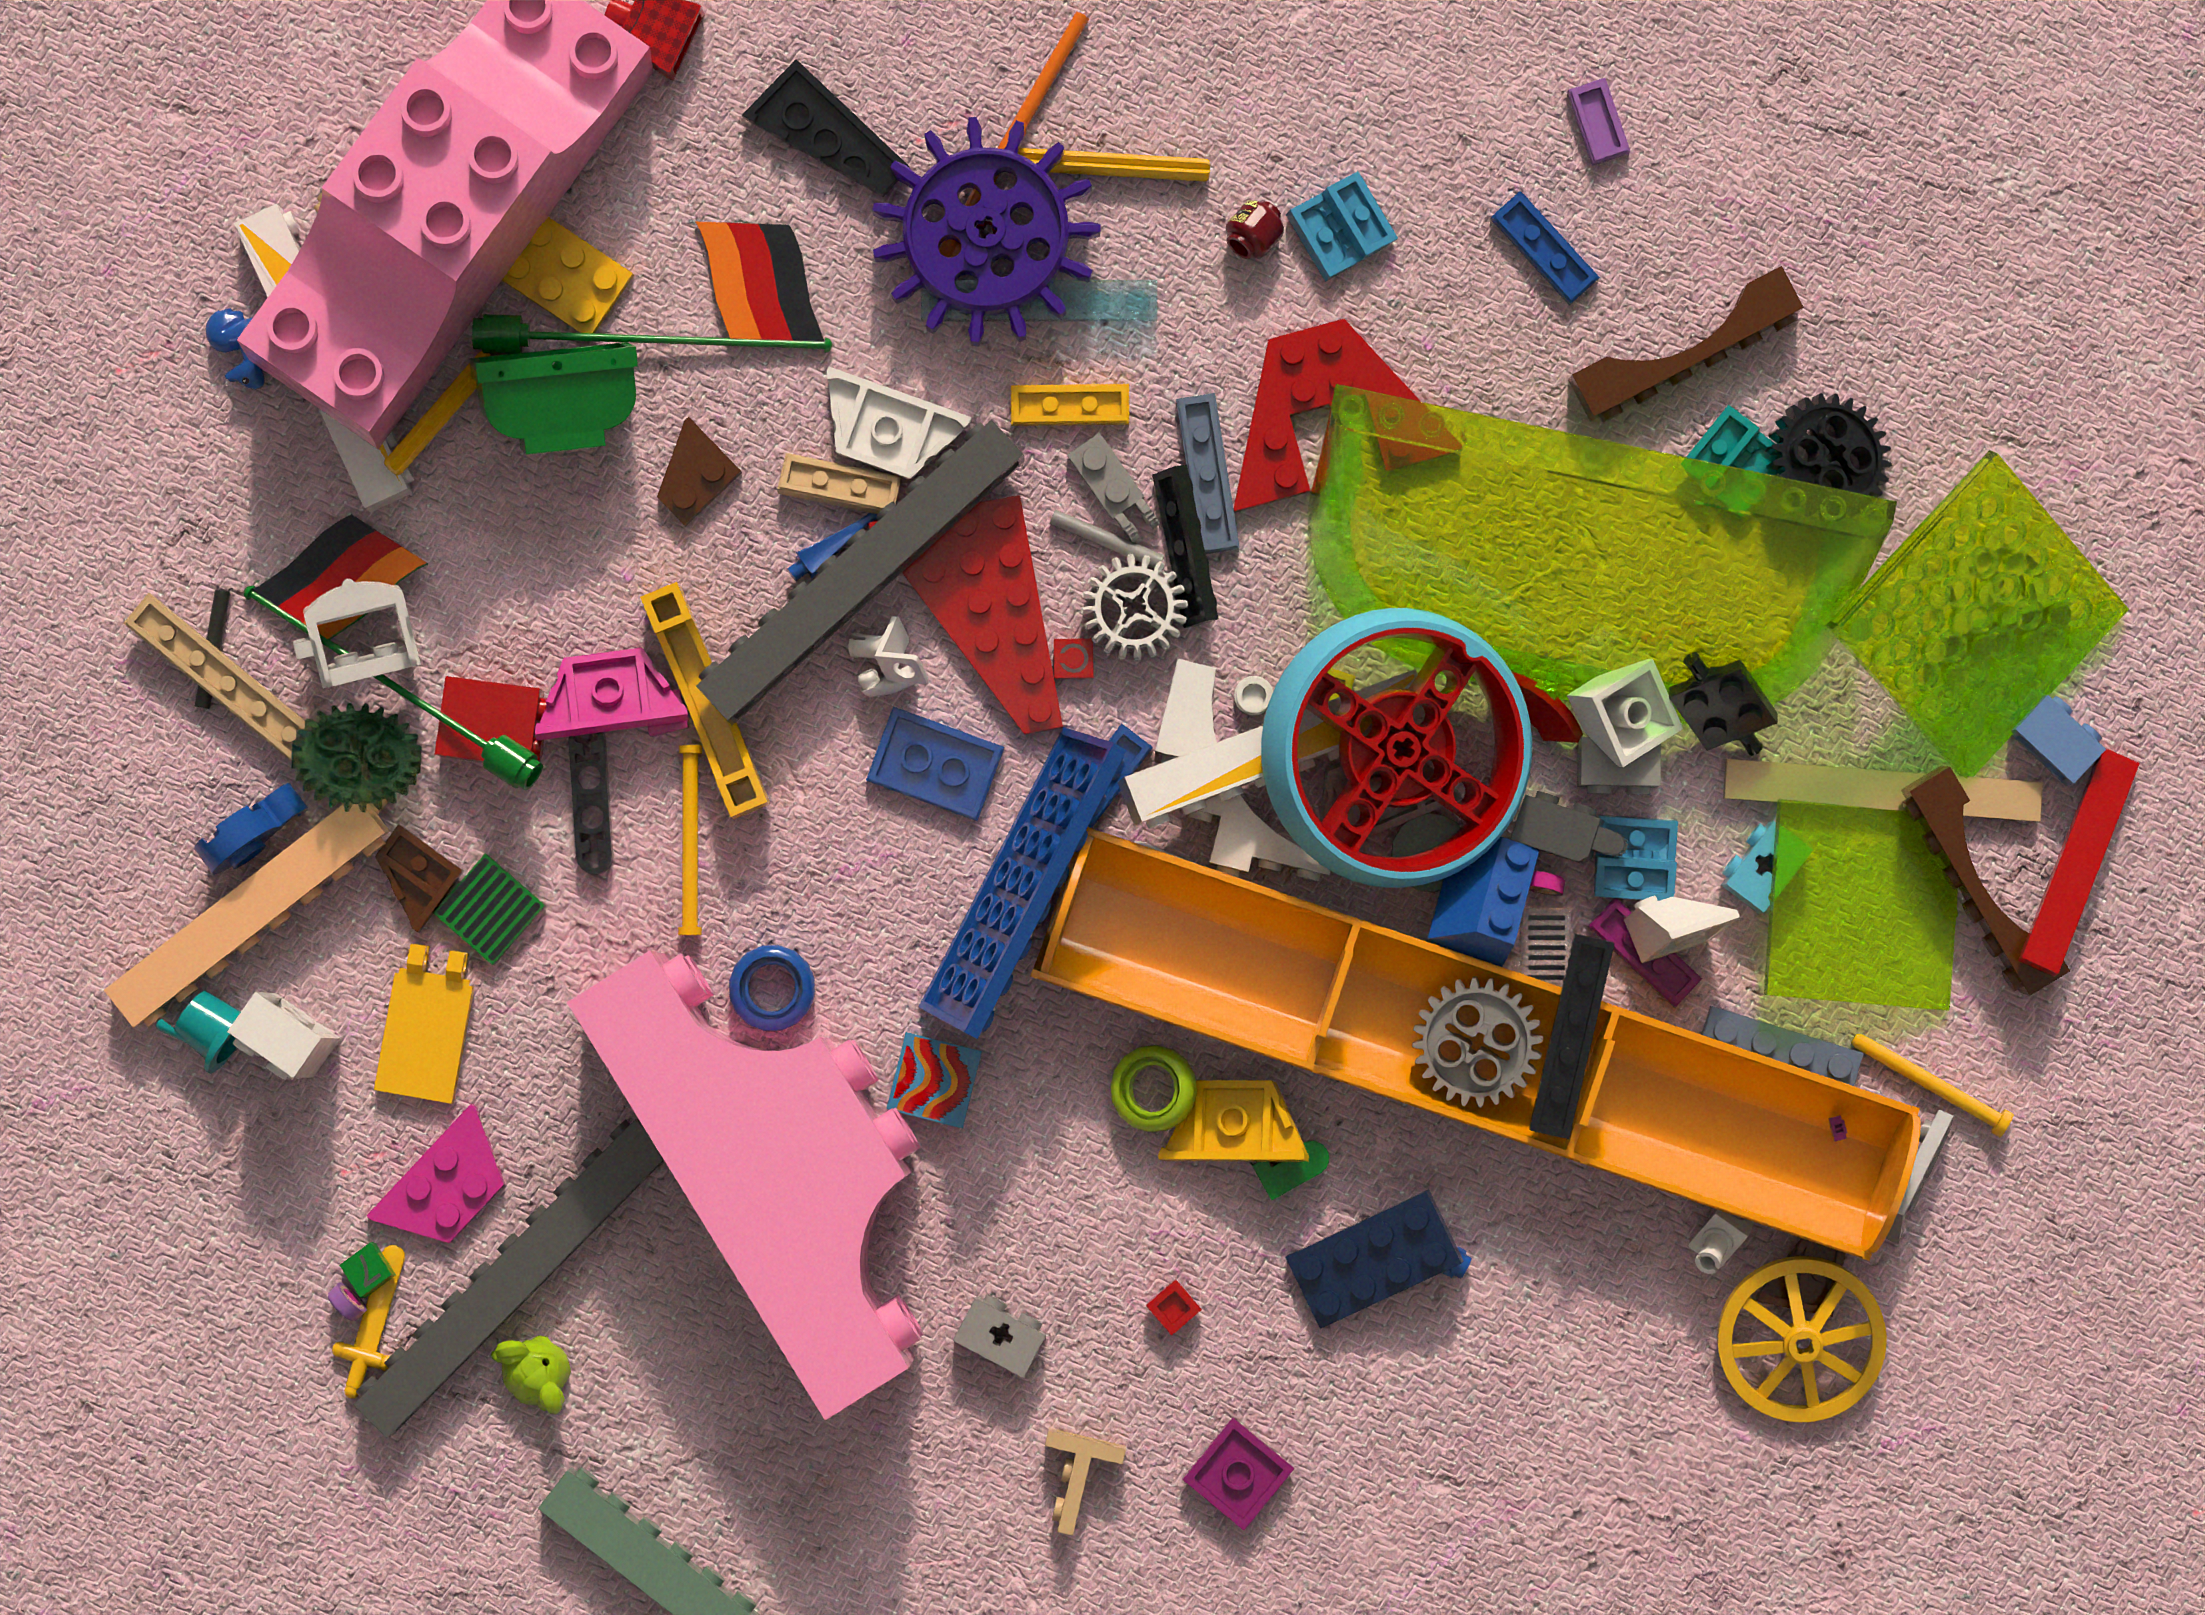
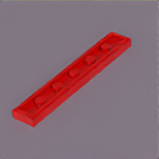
M2107 748L2095 761L2018 961L2053 977L2059 974L2140 763Z

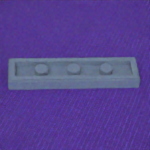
M1215 393L1176 399L1185 461L1193 484V496L1197 515L1201 522V535L1205 554L1237 550L1240 546Z

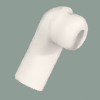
M910 666L900 669L906 673H914ZM874 669L866 670L858 676V683L862 686L861 692L868 697L894 694L917 684L887 681L885 676L879 678L878 672Z

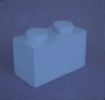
M2049 695L2038 699L2009 730V733L2065 786L2072 785L2101 756L2106 748L2099 743L2102 737L2095 729L2086 723L2081 726L2070 716L2073 710L2066 702L2057 696L2052 699Z

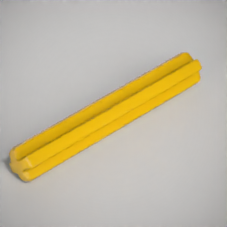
M480 351L474 358L490 356V354ZM470 363L384 460V465L397 476L401 475L477 388L476 381L471 377Z

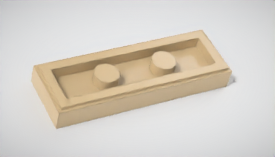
M786 453L777 493L878 514L889 503L894 502L896 505L901 485V476Z

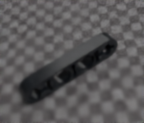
M604 732L592 733L598 736V740L591 742V755L595 756L600 753L599 762L584 760L577 763V755L585 756L584 744L577 743V736H569L568 738L576 859L582 870L595 875L602 874L610 869L614 858L607 747ZM586 767L597 768L601 775L599 785L593 789H585L579 782V774ZM590 806L599 807L604 816L601 825L594 829L585 827L581 819L583 811ZM605 832V840L597 839L598 851L605 852L606 858L599 861V867L593 868L592 862L585 861L584 859L585 854L591 853V840L583 842L582 834L598 835Z

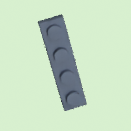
M1714 1006L1709 1008L1701 1034L1852 1086L1855 1084L1864 1054Z

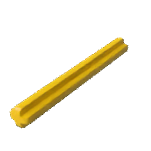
M1019 148L1018 154L1036 164L1043 158L1047 149ZM1065 151L1060 163L1052 168L1050 173L1205 182L1208 181L1210 176V161L1201 158Z

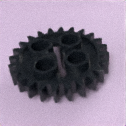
M1822 393L1812 397V401L1805 397L1797 402L1798 406L1792 405L1785 410L1787 416L1783 415L1775 421L1779 429L1770 432L1768 435L1777 444L1765 449L1766 453L1775 456V461L1766 465L1767 469L1777 470L1779 474L1771 483H1783L1785 486L1779 495L1780 498L1791 494L1794 497L1791 509L1794 510L1802 504L1805 505L1804 517L1807 518L1818 510V517L1821 522L1829 519L1831 515L1835 522L1846 518V514L1849 518L1860 514V509L1865 510L1873 505L1871 499H1876L1883 494L1877 485L1881 486L1889 482V478L1881 473V471L1892 466L1891 462L1882 459V455L1890 451L1891 447L1880 445L1879 442L1886 435V431L1875 432L1873 430L1878 418L1874 417L1867 421L1863 418L1866 413V406L1854 411L1852 410L1853 398H1848L1840 404L1839 396L1836 393L1829 396L1827 400H1825ZM1826 423L1834 428L1835 438L1827 433ZM1798 446L1805 449L1808 456L1807 461H1804L1799 456ZM1828 454L1831 456V459L1829 461L1826 458ZM1850 454L1857 457L1860 465L1859 469L1852 465ZM1823 477L1830 481L1832 492H1828L1822 484Z

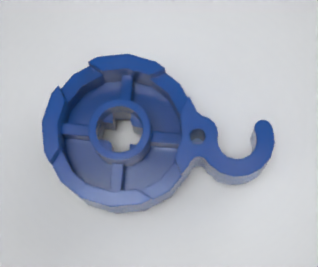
M286 783L270 793L262 801L256 802L252 809L247 805L215 826L217 831L213 834L214 838L209 843L205 838H201L194 846V850L213 875L219 874L230 867L237 869L262 852L266 847L265 842L282 829L296 815L300 817L305 814L308 807L292 785Z

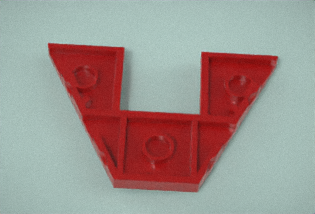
M1345 319L1268 339L1233 508L1234 513L1311 491L1290 416L1365 396L1385 471L1461 451L1462 445Z

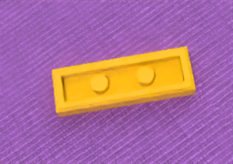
M1129 384L1011 385V426L1129 425Z

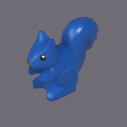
M231 308L216 311L210 316L205 328L206 338L210 346L224 353L240 349L244 359L241 364L227 372L225 378L230 382H239L250 389H261L265 383L263 369L247 358L237 341L252 318L244 319L241 311H233Z

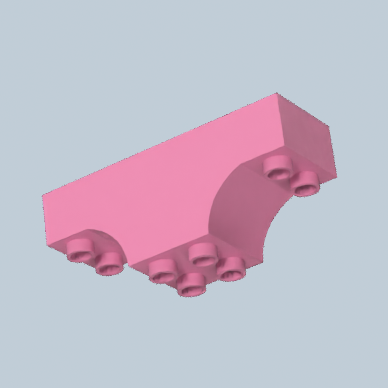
M487 0L471 23L443 51L427 61H422L417 57L322 186L321 204L301 249L286 274L237 339L247 358L376 449H379L470 325L473 318H475L505 277L519 255L529 244L538 228L548 218L653 74L650 47L583 0Z
M650 950L569 1000L567 1004L824 1420H827L907 1370L915 1359L909 1347L920 1341V1337L924 1335L919 1323L900 1294L884 1304L881 1303L871 1287L868 1268L869 1240L876 1215L892 1189L912 1173L904 1158L919 1150L921 1146L896 1107L878 1117L862 1090L879 1079L855 1040L851 1041L849 1039L835 1048L830 1038L819 1037L799 1047L781 1051L762 1050L736 1042L710 1026L700 1011L698 1005L714 996L693 959L689 955L684 957L681 953L669 961L666 954Z

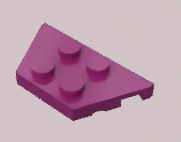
M641 647L563 658L557 672L558 679L556 684L551 688L546 700V710L540 723L536 724L535 736L536 740L539 741L689 721L685 705L679 702L671 691L669 683L655 669L652 660Z
M473 1103L463 1111L367 1214L370 1220L451 1243L503 1188L505 1181L495 1161L494 1151L481 1123L478 1108Z

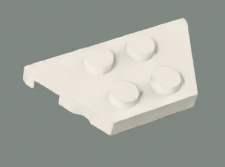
M828 367L827 378L836 453L840 456L911 481L954 441L972 421L970 416Z

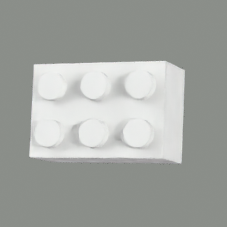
M255 992L227 1031L236 1038L233 1045L251 1057L255 1054L258 1057L262 1056L269 1062L266 1068L284 1080L287 1077L291 1080L294 1078L300 1080V1078L314 1077L341 1039L277 993Z

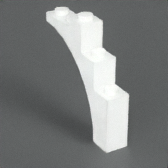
M1177 659L1155 749V754L1162 755V763L1217 743L1213 728L1212 694L1216 668ZM1219 795L1205 800L1206 808L1188 815V818L1211 823L1213 816L1220 818L1209 864L1217 866L1216 871L1239 878L1240 872H1249L1251 859L1253 858L1259 860V868L1281 872L1282 866L1298 869L1297 877L1319 882L1321 875L1327 877L1330 875L1329 869L1319 864L1301 847L1278 835L1254 814L1241 795L1221 802Z

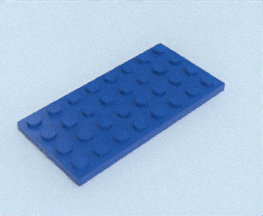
M1062 728L921 1000L919 1008L976 1039L979 1038L981 1032H985L990 1027L995 1014L993 1009L999 997L1004 996L1010 989L1013 982L1012 972L1018 960L1024 959L1032 944L1030 937L1037 924H1041L1049 913L1051 906L1049 900L1055 889L1061 887L1069 873L1068 864L1074 852H1078L1083 847L1088 836L1086 829L1092 817L1097 816L1105 805V792L1110 782L1117 779L1124 768L1125 760L1123 757L1127 752L1126 749L1107 740L1069 728Z

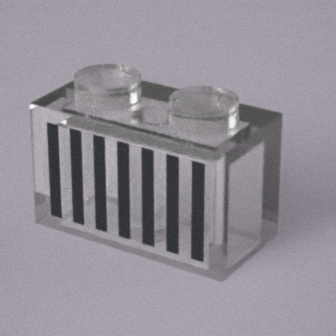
M1524 908L1516 940H1519V956H1513L1512 971L1562 987L1571 949L1570 908Z

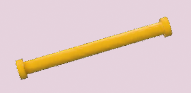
M679 745V754H683L682 927H678V935H702V927H698V754H702V745Z

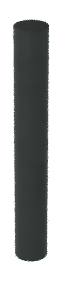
M215 590L206 639L221 650L231 593ZM198 685L194 706L210 709L212 696Z

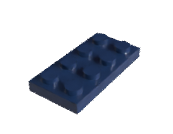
M1429 1189L1285 1257L1320 1329L1464 1262Z

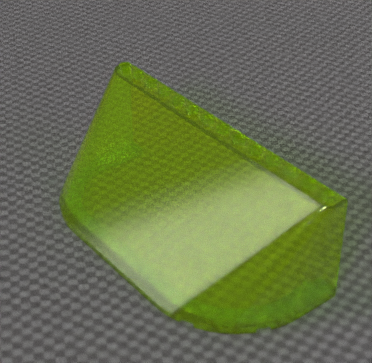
M1336 384L1327 408L1308 503V535L1315 569L1322 586L1344 620L1365 612L1387 608H1411L1445 616L1479 635L1501 656L1512 672L1536 681L1537 685L1535 687L1545 691L1551 698L1558 697L1560 700L1569 701L1567 697L1569 693L1596 676L1646 659L1654 660L1669 695V687L1684 682L1693 675L1683 661L1688 654L1692 656V652H1697L1709 668L1724 666L1740 659L1770 703L1774 705L1799 688L1818 669L1830 653L1893 524L1897 501ZM1392 638L1371 642L1373 646L1389 657L1417 669L1423 667L1436 647L1433 644L1413 639ZM1473 676L1469 680L1477 682ZM1674 706L1681 724H1687V722L1684 720V718L1679 713L1677 708Z

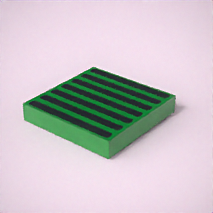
M485 853L433 914L489 963L495 965L546 905Z

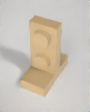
M1049 1427L1045 1446L1075 1453L1074 1459L1066 1458L1061 1481L1068 1483L1065 1499L1057 1497L1052 1521L1059 1522L1057 1532L1073 1536L1091 1457L1123 1465L1126 1446Z

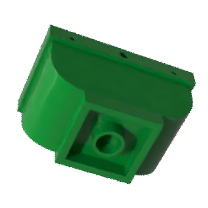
M628 342L469 358L471 377L477 384L479 406L483 416L501 434L519 439L520 449L525 454L606 446L604 430L614 428L625 421L635 405L636 385L634 367H638L636 346Z

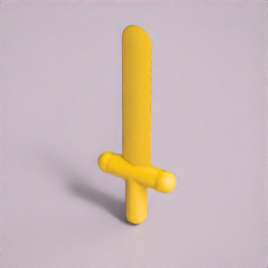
M389 1245L382 1251L396 1276L368 1296L366 1303L367 1311L362 1316L354 1345L336 1342L332 1346L334 1356L352 1361L344 1389L345 1396L350 1399H355L359 1396L356 1391L363 1384L368 1366L383 1371L389 1369L384 1363L390 1356L378 1353L377 1349L405 1260L403 1249L397 1245Z

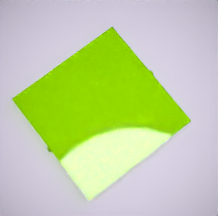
M1785 799L1777 800L1771 893L1768 895L1770 911L1763 995L1950 1010L1956 918L1958 917V888L1953 890L1942 873V869L1946 866L1939 854L1933 856L1922 839V835L1926 832L1919 820L1913 822L1906 811Z

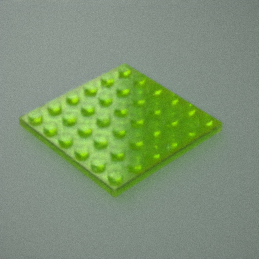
M1989 450L1826 626L1957 774L1967 779L1976 775L2013 735L2012 729L2038 704L2043 696L2050 695L2126 614L2129 608L2001 456Z

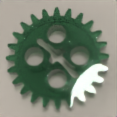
M348 703L346 711L341 712L333 705L331 706V715L328 716L319 710L317 711L316 721L306 719L305 728L297 729L296 741H292L291 769H295V780L303 781L304 792L315 790V801H319L324 797L329 798V808H333L338 802L344 803L345 812L351 809L352 804H358L361 812H366L367 804L372 803L380 810L382 809L383 799L395 804L397 802V793L407 796L409 785H416L417 774L421 772L422 747L417 745L418 735L409 734V723L398 725V714H393L388 718L383 717V707L377 709L375 713H371L367 703L362 706L360 711H355L352 703Z

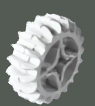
M1129 554L1127 556L1128 567L1122 568L1120 560L1115 557L1112 559L1114 572L1110 573L1104 565L1098 568L1100 575L1104 578L1102 582L1094 577L1089 578L1088 584L1097 589L1096 593L1083 592L1082 598L1093 602V606L1082 607L1081 614L1085 616L1094 615V619L1086 622L1084 627L1086 631L1098 627L1099 632L1092 638L1094 644L1100 643L1104 638L1109 640L1104 648L1106 654H1110L1114 646L1117 645L1121 647L1118 655L1120 660H1125L1127 649H1133L1134 660L1141 661L1140 649L1147 648L1150 658H1154L1157 656L1154 644L1157 642L1164 650L1170 648L1169 642L1164 637L1166 634L1176 639L1179 638L1181 633L1178 629L1172 627L1173 622L1185 624L1186 617L1175 614V610L1187 608L1188 603L1186 600L1175 601L1174 596L1183 593L1184 587L1183 585H1177L1170 588L1169 584L1175 580L1177 575L1172 571L1164 578L1160 576L1165 566L1163 562L1159 561L1153 571L1148 569L1150 564L1149 556L1145 555L1143 557L1142 567L1134 566L1135 557L1133 554ZM1126 577L1146 578L1140 587L1131 593H1126L1119 589L1116 590L1111 586L1116 581ZM1155 585L1161 589L1166 598L1168 611L1165 620L1158 616L1148 605L1149 596ZM1146 591L1142 597L1143 604H1141V608H1146V615L1135 613L1123 625L1127 616L1125 612L1128 607H1123V601L1133 603ZM1103 596L1111 600L1121 612L1113 631L1106 625L1101 614ZM1136 623H1144L1157 629L1154 634L1143 639L1123 638L1129 628Z

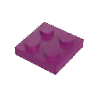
M1232 1417L1183 1476L1182 1480L1242 1530H1245L1295 1468Z

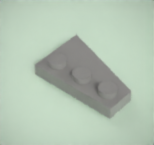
M1940 1109L1933 1122L1926 1119L1920 1130L1919 1142L1922 1144L1916 1154L1912 1173L1899 1211L1886 1239L1896 1244L1899 1243L1904 1232L1907 1210L1914 1211L1924 1186L1922 1180L1924 1177L1928 1178L1951 1130L1954 1116Z

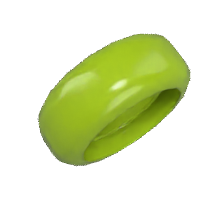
M1160 1045L1138 1047L1126 1054L1114 1069L1110 1083L1112 1103L1119 1116L1133 1128L1146 1132L1167 1131L1183 1122L1193 1109L1197 1095L1196 1076L1189 1062L1174 1049ZM1153 1065L1163 1067L1170 1073L1175 1089L1171 1102L1167 1107L1157 1112L1143 1109L1137 1103L1133 1093V1084L1136 1076L1144 1068Z

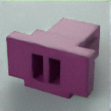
M1841 1115L1828 1118L1834 1141L1847 1139V1130Z

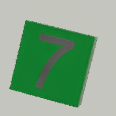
M370 1242L339 1265L360 1298H366L396 1276L392 1267L374 1242Z

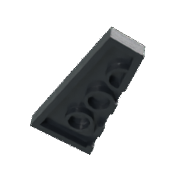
M797 59L742 114L743 119L882 197L898 182L890 170L892 163L897 161L910 168L905 161Z

